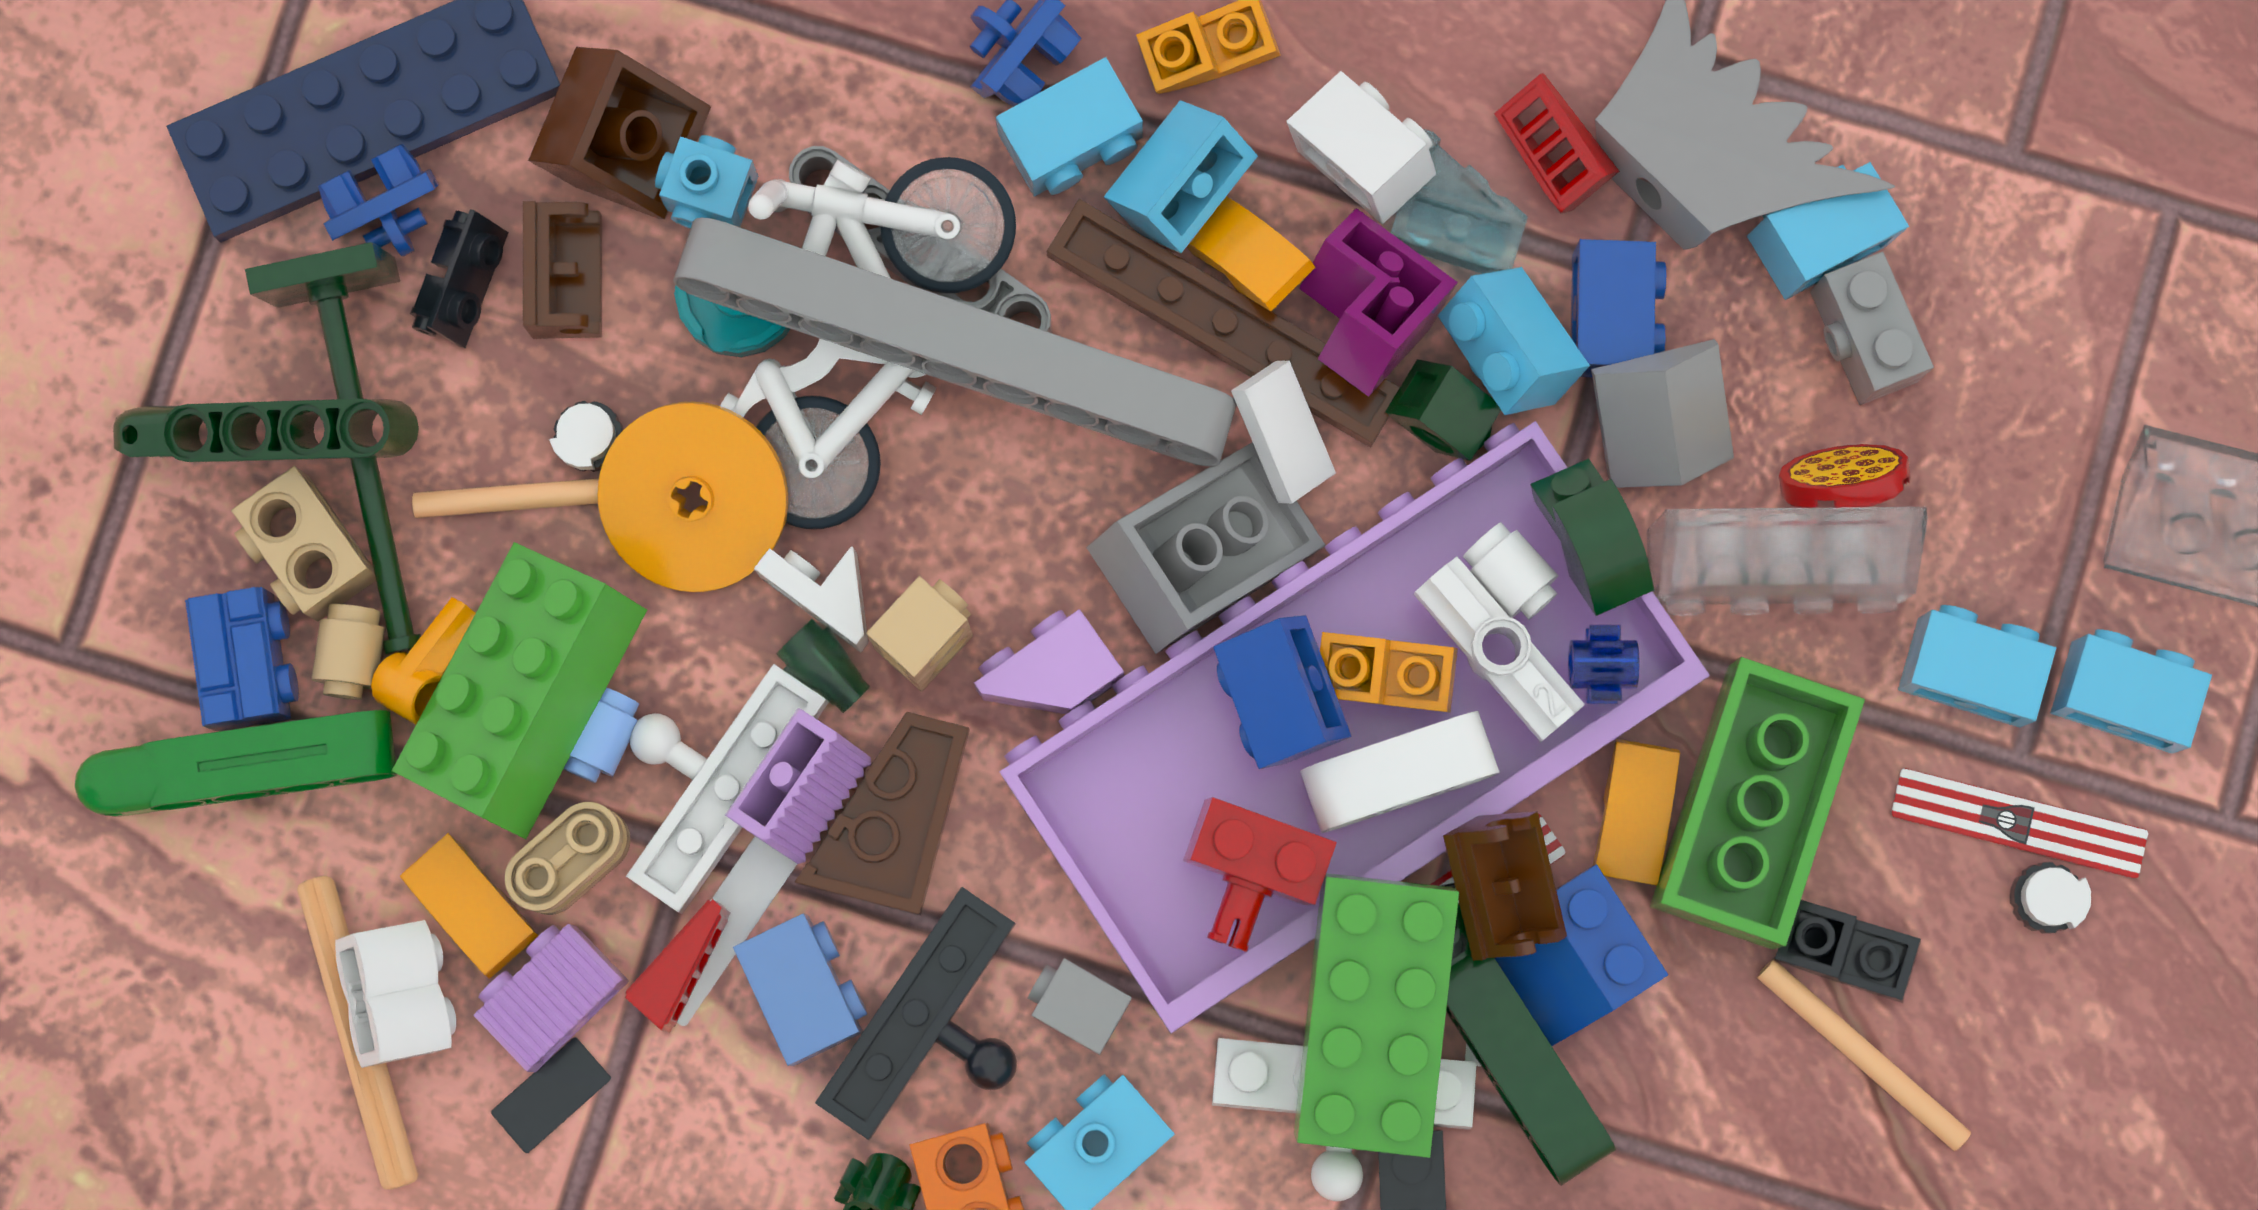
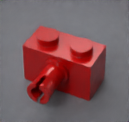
M1214 797L1205 799L1183 861L1223 875L1222 880L1228 883L1211 932L1208 933L1207 938L1221 944H1226L1233 922L1236 919V925L1228 946L1247 952L1249 948L1248 943L1265 896L1272 898V895L1275 894L1302 905H1315L1337 842Z

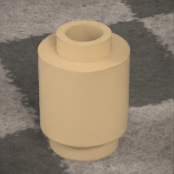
M329 604L327 619H320L312 681L324 684L323 695L361 700L363 689H371L373 674L381 660L385 631L384 627L379 626L381 611L355 605Z

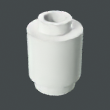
M1501 522L1484 534L1463 555V558L1472 567L1470 572L1510 618L1522 612L1529 620L1557 595V592L1550 585L1559 575L1518 530L1511 533Z

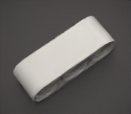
M1474 711L1319 762L1302 769L1300 773L1320 831L1325 833L1485 780L1499 774L1500 771L1479 711Z

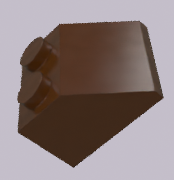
M576 47L528 161L578 189L657 219H665L668 211L659 196L661 189L655 187L660 162L666 152L675 153L680 136L697 142L711 106L619 50Z

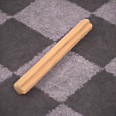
M328 876L315 877L298 885V895L380 1184L386 1190L396 1189L415 1182L418 1177L417 1169L387 1064L383 1063L361 1068L357 1059L350 1032L348 1002L341 986L335 950V940L349 935L334 880Z

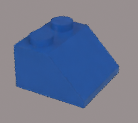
M1597 864L1556 889L1567 937L1555 943L1535 944L1536 953L1495 958L1551 1046L1609 1014L1668 976L1665 968Z

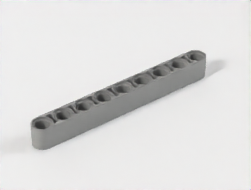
M696 218L693 221L673 279L677 287L698 298L1195 465L1217 466L1220 464L1237 406L1233 397L1217 389L716 219Z

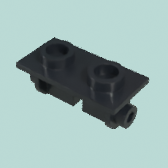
M471 209L469 214L456 210L452 220L444 221V228L431 263L448 270L445 278L426 274L415 305L410 312L415 317L412 325L414 330L434 337L438 333L463 348H466L472 329L480 318L481 305L495 268L502 259L503 246L509 233L477 211Z

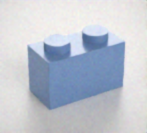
M803 913L733 947L787 1066L798 1065L863 1033L858 1019L868 1015L853 981L849 980L841 984L830 961L839 957L840 953L824 921L813 925L810 917Z

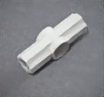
M1458 557L1444 565L1414 592L1413 595L1467 656L1468 663L1473 672L1492 685L1540 742L1585 705L1532 644L1525 626L1507 615ZM1490 634H1501L1509 638L1515 647L1514 661L1508 665H1497L1489 661L1483 653L1482 642L1484 637Z

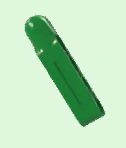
M371 710L163 739L144 743L140 746L101 751L89 756L81 763L75 777V790L78 799L87 809L104 816L122 817L393 778L397 774L392 771L396 759L390 711Z

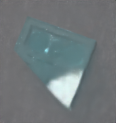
M1424 129L1433 144L1429 151L1436 175L1397 211L1391 234L1420 255L1481 274L1512 269L1528 216L1507 197L1494 193L1488 184V180L1470 164L1466 168L1461 166L1439 146L1441 138L1433 131Z

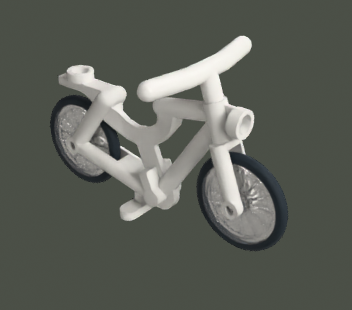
M955 157L930 159L913 166L894 183L885 200L868 197V194L863 193L871 178L837 159L824 185L817 184L816 187L786 182L782 179H774L764 183L748 203L750 214L760 220L770 217L773 212H782L787 208L812 212V219L802 249L826 256L837 226L858 268L891 278L864 223L880 226L885 251L895 268L915 285L938 293L964 292L990 280L1007 261L1016 235L1014 207L1002 183L984 167L972 161ZM819 339L818 345L807 358L791 366H782L775 359L762 361L757 366L740 398L728 392L720 406L745 417L748 410L762 399H767L772 410L762 418L756 428L762 432L776 451L785 473L788 487V512L785 523L803 529H825L840 525L854 517L868 503L876 489L881 466L880 452L876 438L867 422L895 391L913 400L914 403L910 409L922 415L937 387L925 382L923 387L920 388L907 380L908 377L917 378L926 375L924 373ZM839 358L885 364L849 405L828 397L803 396L797 398L795 392L827 375Z

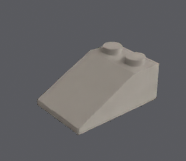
M1252 442L1221 460L1219 465L1205 469L1119 519L1086 548L1155 654H1157L1326 545L1297 501L1292 504L1278 503Z

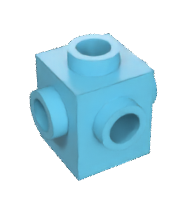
M701 135L699 141L696 142L680 136L675 153L666 152L660 162L655 187L661 189L659 196L667 211L673 212L671 219L684 227L691 228L696 218H711L741 227L749 200L759 177L753 161L736 155V148L721 139Z

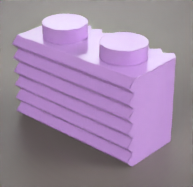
M798 708L725 816L795 863L806 862L805 853L812 852L813 843L821 840L820 832L828 830L827 821L835 819L834 811L842 808L843 799L850 798L849 789L857 787L856 779L864 776L863 768L871 766V757L836 731Z
M567 924L561 931L555 925L547 928L526 949V953L532 959L514 976L507 970L502 972L478 996L484 1003V1006L477 1010L473 1016L527 1072H537L629 982L577 926Z

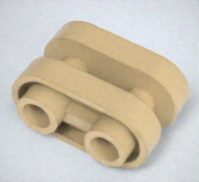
M582 802L569 807L512 857L505 871V886L509 896L519 906L541 914L553 915L567 910L624 860L630 847V832L627 824L617 813L598 803Z

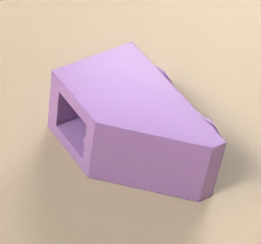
M1080 609L1068 617L1062 610H1059L1031 630L1036 640L1016 654L1010 647H1006L986 660L978 668L983 677L975 681L974 685L984 701L1067 714L1089 700L1091 702L1111 689L1114 683L1124 677V671Z

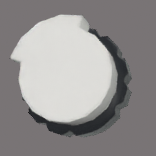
M581 401L575 403L573 407H567L561 413V417L559 420H556L553 429L556 434L549 441L554 452L567 465L583 472L586 470L596 472L601 470L609 448L624 429L622 424L618 422L619 418L608 406L595 401L591 403Z
M2043 862L2027 867L2022 871L2021 876L2015 878L2010 889V904L2014 907L2013 914L2017 920L2023 921L2024 927L2031 931L2039 930L2042 934H2051L2066 930L2067 928L2074 929L2086 918L2091 907V889L2086 877L2078 879L2076 875L2070 872L2069 868L2063 865L2056 866L2053 862Z

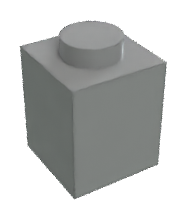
M1063 959L1058 970L1049 965L1045 966L1033 986L1028 999L1038 1004L1032 1013L1034 1018L1101 1055L1130 1004L1132 997L1070 961Z

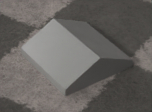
M1715 339L1591 369L1608 480L1612 479L1617 488L1684 485L1734 458L1719 345Z

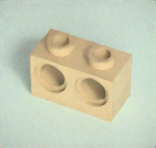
M296 466L287 470L231 510L242 525V528L234 533L237 540L255 563L258 564L264 559L268 562L278 577L270 585L279 600L292 615L301 610L305 615L318 622L328 615L329 604H343L376 581L374 568L311 478ZM294 508L296 522L293 529L284 536L273 537L270 531V523L273 516L281 509ZM318 559H330L332 574L328 582L319 588H308L306 583L308 567Z
M918 576L866 634L874 649L922 692L973 637L967 619L971 613L966 609L968 604L941 579L932 587L922 577Z

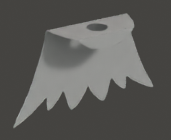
M1685 0L1665 1L1658 22L1643 52L1617 93L1595 119L1597 143L1620 171L1611 179L1684 250L1697 247L1712 233L1755 217L1819 200L1877 192L1895 187L1889 182L1867 174L1815 164V162L1833 150V146L1830 144L1813 141L1788 143V138L1805 117L1808 109L1807 106L1796 102H1764L1753 105L1761 74L1760 62L1757 59L1741 61L1718 71H1712L1717 53L1716 36L1710 33L1694 46H1691V32ZM1640 178H1644V179L1648 180L1650 183H1648V182H1646V181H1644V180H1642V179H1640Z

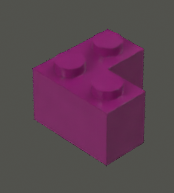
M1355 208L1324 240L1313 261L1315 268L1303 279L1299 286L1301 291L1340 319L1318 360L1369 397L1430 330L1458 282L1359 209Z

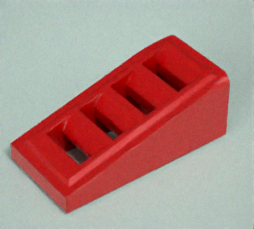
M1544 73L1539 74L1494 113L1542 190L1560 214L1573 211L1620 172ZM1541 98L1547 108L1524 126L1518 119V116ZM1554 119L1560 128L1538 145L1533 136ZM1567 139L1573 148L1553 164L1547 155ZM1580 159L1586 169L1568 183L1562 174Z
M713 899L711 901L707 900L625 992L627 994L625 998L662 1031L670 1033L672 1028L676 1026L728 922L731 912Z

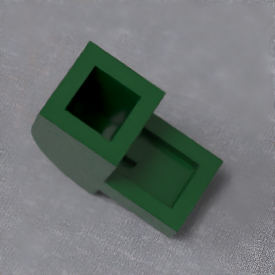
M1589 458L1530 484L1534 502L1561 541L1569 577L1595 616L1655 590L1646 551L1632 515L1612 479L1604 481Z

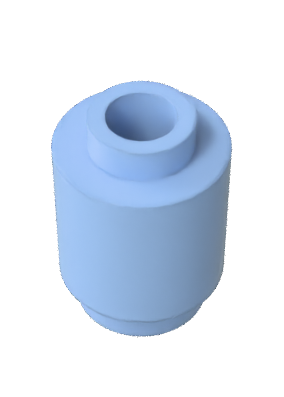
M606 687L572 750L564 770L593 783L597 782L600 773L613 777L627 748L632 730L638 721L634 718L639 703Z

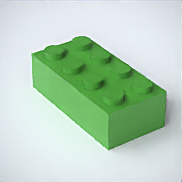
M514 542L392 771L473 814L527 839L572 750L644 618L647 609L607 584Z
M1740 657L1730 664L1720 689L1650 908L1769 949L1786 946L1865 699L1744 657Z
M1326 873L1320 890L1294 1135L1297 1143L1430 1158L1459 891L1445 886Z

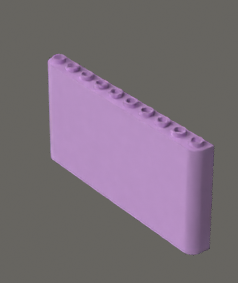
M1536 421L1521 431L1515 423L1501 429L1484 442V447L1488 452L1469 465L1462 458L1449 463L1430 478L1435 485L1431 490L1415 500L1410 492L1397 497L1378 511L1382 522L1363 534H1361L1357 526L1345 531L1325 546L1330 556L1310 569L1304 561L1293 565L1272 581V584L1277 589L1258 603H1255L1251 596L1238 601L1219 615L1220 620L1224 624L1203 639L1197 630L1186 635L1165 651L1170 658L1165 664L1151 673H1148L1144 665L1136 668L1112 685L1117 694L1116 696L1097 708L1094 707L1090 700L1079 705L1058 721L1063 728L1061 732L1044 743H1041L1037 736H1033L1004 756L1009 766L999 771L1170 1034L1315 939L1320 892L1315 905H1302L1275 894L1272 895V898L1265 896L1248 943L1249 948L1247 952L1228 946L1236 925V919L1233 922L1226 944H1221L1207 938L1208 933L1211 932L1228 883L1222 880L1223 875L1183 861L1205 799L1214 797L1337 842L1326 873L1401 882L1446 852L1443 835L1477 816L1505 813L1710 676L1653 592H1649L1598 616L1594 615L1569 577L1560 539L1534 502L1530 484L1567 468ZM1500 522L1511 533L1518 530L1559 575L1550 585L1557 592L1552 601L1529 620L1522 612L1514 616L1513 619H1516L1525 626L1532 644L1585 704L1542 742L1535 737L1492 685L1473 672L1468 663L1467 656L1413 595L1431 576L1455 557H1458L1470 571L1472 567L1463 558V555L1484 534ZM1306 615L1319 650L1322 632L1458 648L1451 713L1338 699L1352 737L1287 764L1258 769L1255 759L1247 753L1242 744L1239 733L1241 721L1233 699L1225 693L1218 680L1217 664L1219 662L1213 646L1278 618ZM1490 634L1484 637L1482 642L1483 653L1489 661L1497 665H1508L1514 661L1515 647L1509 638L1501 634ZM1479 711L1500 771L1499 774L1336 830L1321 833L1300 773L1302 769L1453 717Z

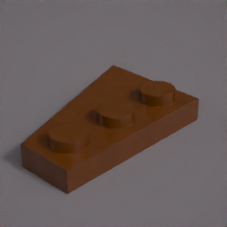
M906 712L866 772L864 780L843 812L838 815L828 830L822 844L810 862L805 865L794 883L921 916L967 743L969 727Z

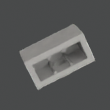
M1883 251L1824 274L1810 291L1825 325L1823 331L1828 349L1833 358L1841 362L1859 405L1916 384L1934 368Z

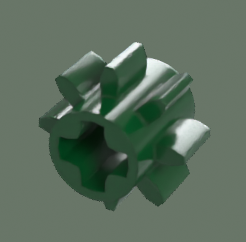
M875 1153L867 1158L865 1165L855 1158L850 1160L839 1182L841 1185L834 1199L836 1202L845 1204L843 1210H913L921 1187L910 1183L912 1179L911 1170L901 1159L887 1153Z

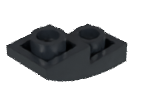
M1801 900L1787 944L1784 947L1778 948L1775 960L1835 982L1903 1003L1921 939L1860 921L1854 915Z

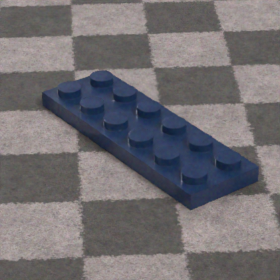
M454 0L180 119L166 127L213 236L221 243L322 199L318 186L348 170H351L357 183L377 175L378 172L371 159L402 143L412 156L416 158L555 97L561 83L523 0Z

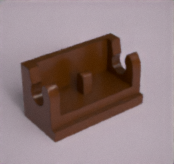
M523 201V327L533 339L602 337V215L600 211H588V203H536V201Z
M1538 811L1477 816L1443 835L1455 888L1459 891L1458 900L1473 961L1536 953L1535 944L1555 943L1567 937Z

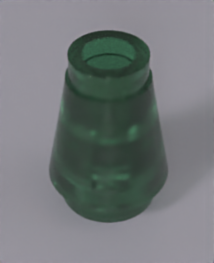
M812 618L776 653L786 664L782 670L824 697L842 713L849 709L870 687L862 678L861 673L827 625L822 629Z

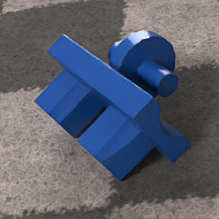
M1006 0L996 13L984 6H978L970 18L981 32L970 45V49L978 56L985 58L996 43L1001 48L970 87L983 98L995 94L1002 101L1013 107L1038 94L1045 85V82L1023 65L1021 61L1032 47L1037 49L1055 66L1061 64L1081 40V37L1059 15L1066 5L1060 0H1038L1016 29L1011 26V23L1022 11V8L1015 1Z
M402 143L371 159L387 189L386 191L366 200L351 170L318 186L324 207L330 217L323 224L332 241L380 218L382 226L364 234L365 242H373L380 248L392 242L402 257L414 252V247L408 234L427 225V220L419 207L400 217L395 212V209L436 189L435 187L439 186L431 169L423 172L417 160Z

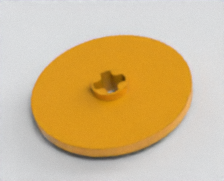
M694 401L667 404L645 413L629 424L618 435L609 448L600 470L597 494L598 508L604 530L611 544L622 559L646 579L670 589L687 592H705L724 588L742 580L754 571L755 566L769 548L771 550L775 548L786 522L788 487L785 473L776 451L762 432L741 415L718 405ZM693 482H697L702 486L700 497L708 501V505H700L693 512H689L684 508L686 498L678 493V489H686Z

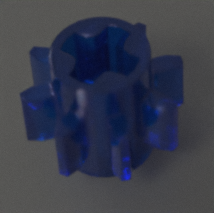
M1589 625V628L1585 629L1586 640H1570L1569 686L1571 689H1586L1587 704H1618V701H1622V689H1637L1640 670L1637 640H1621V625Z

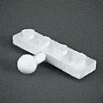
M773 664L708 759L681 742L680 731L675 722L669 717L654 713L638 719L629 740L634 755L647 764L657 765L667 762L689 777L692 782L626 877L678 913L683 914L742 829L740 825L729 819L725 814L793 714L800 708L818 719L829 702Z
M1218 1038L1212 1106L1296 1113L1303 1046ZM1441 1059L1434 1126L1468 1130L1472 1128L1477 1062ZM1326 1146V1151L1320 1154L1313 1163L1311 1180L1315 1190L1322 1197L1331 1201H1344L1354 1196L1360 1189L1363 1181V1170L1359 1160L1352 1154V1149Z

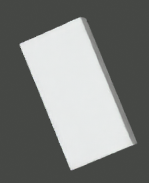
M1275 361L1231 390L1278 503L1292 504L1336 474L1290 361Z

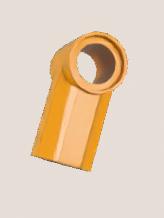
M451 597L408 654L405 652L394 653L386 657L378 665L371 682V691L376 702L416 725L476 612L466 604Z

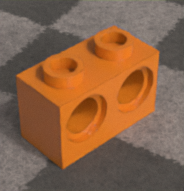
M988 1123L909 1144L927 1210H973L976 1208L987 1210H1024L1020 1196L1008 1199L1002 1173L1013 1170L1003 1132L991 1135ZM956 1145H970L981 1156V1172L971 1182H958L946 1170L945 1161L947 1154Z

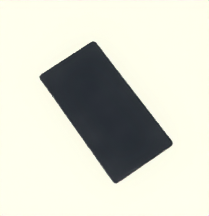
M575 1037L552 1056L537 1072H534L491 1111V1114L525 1153H529L611 1080V1076L578 1038Z

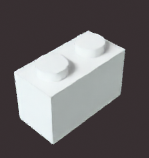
M1340 71L1286 122L1297 151L1383 225L1436 175L1429 151L1433 144L1427 133L1415 121L1406 118L1401 122L1388 111V103L1371 84L1363 82L1358 86Z

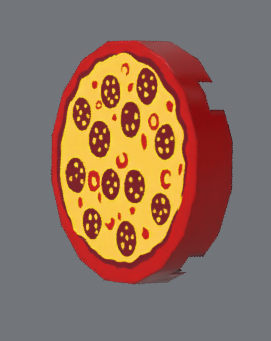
M1870 444L1844 445L1816 450L1792 459L1782 466L1779 473L1781 496L1791 506L1807 511L1819 510L1818 501L1834 500L1835 509H1842V511L1874 506L1898 496L1904 490V484L1907 485L1911 478L1909 460L1905 453L1889 446Z

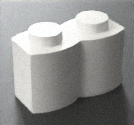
M425 920L353 933L335 940L339 978L348 1002L350 1032L361 1068L451 1048V1035L456 1030V1014L451 1001L443 996L438 984V972L443 966V951L439 939L436 935L430 933Z

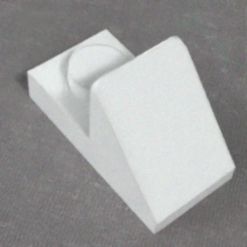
M854 547L849 548L821 586L815 582L821 573L801 556L790 550L783 559L773 550L768 549L754 568L759 577L861 653L869 642L866 634L867 626L859 562Z

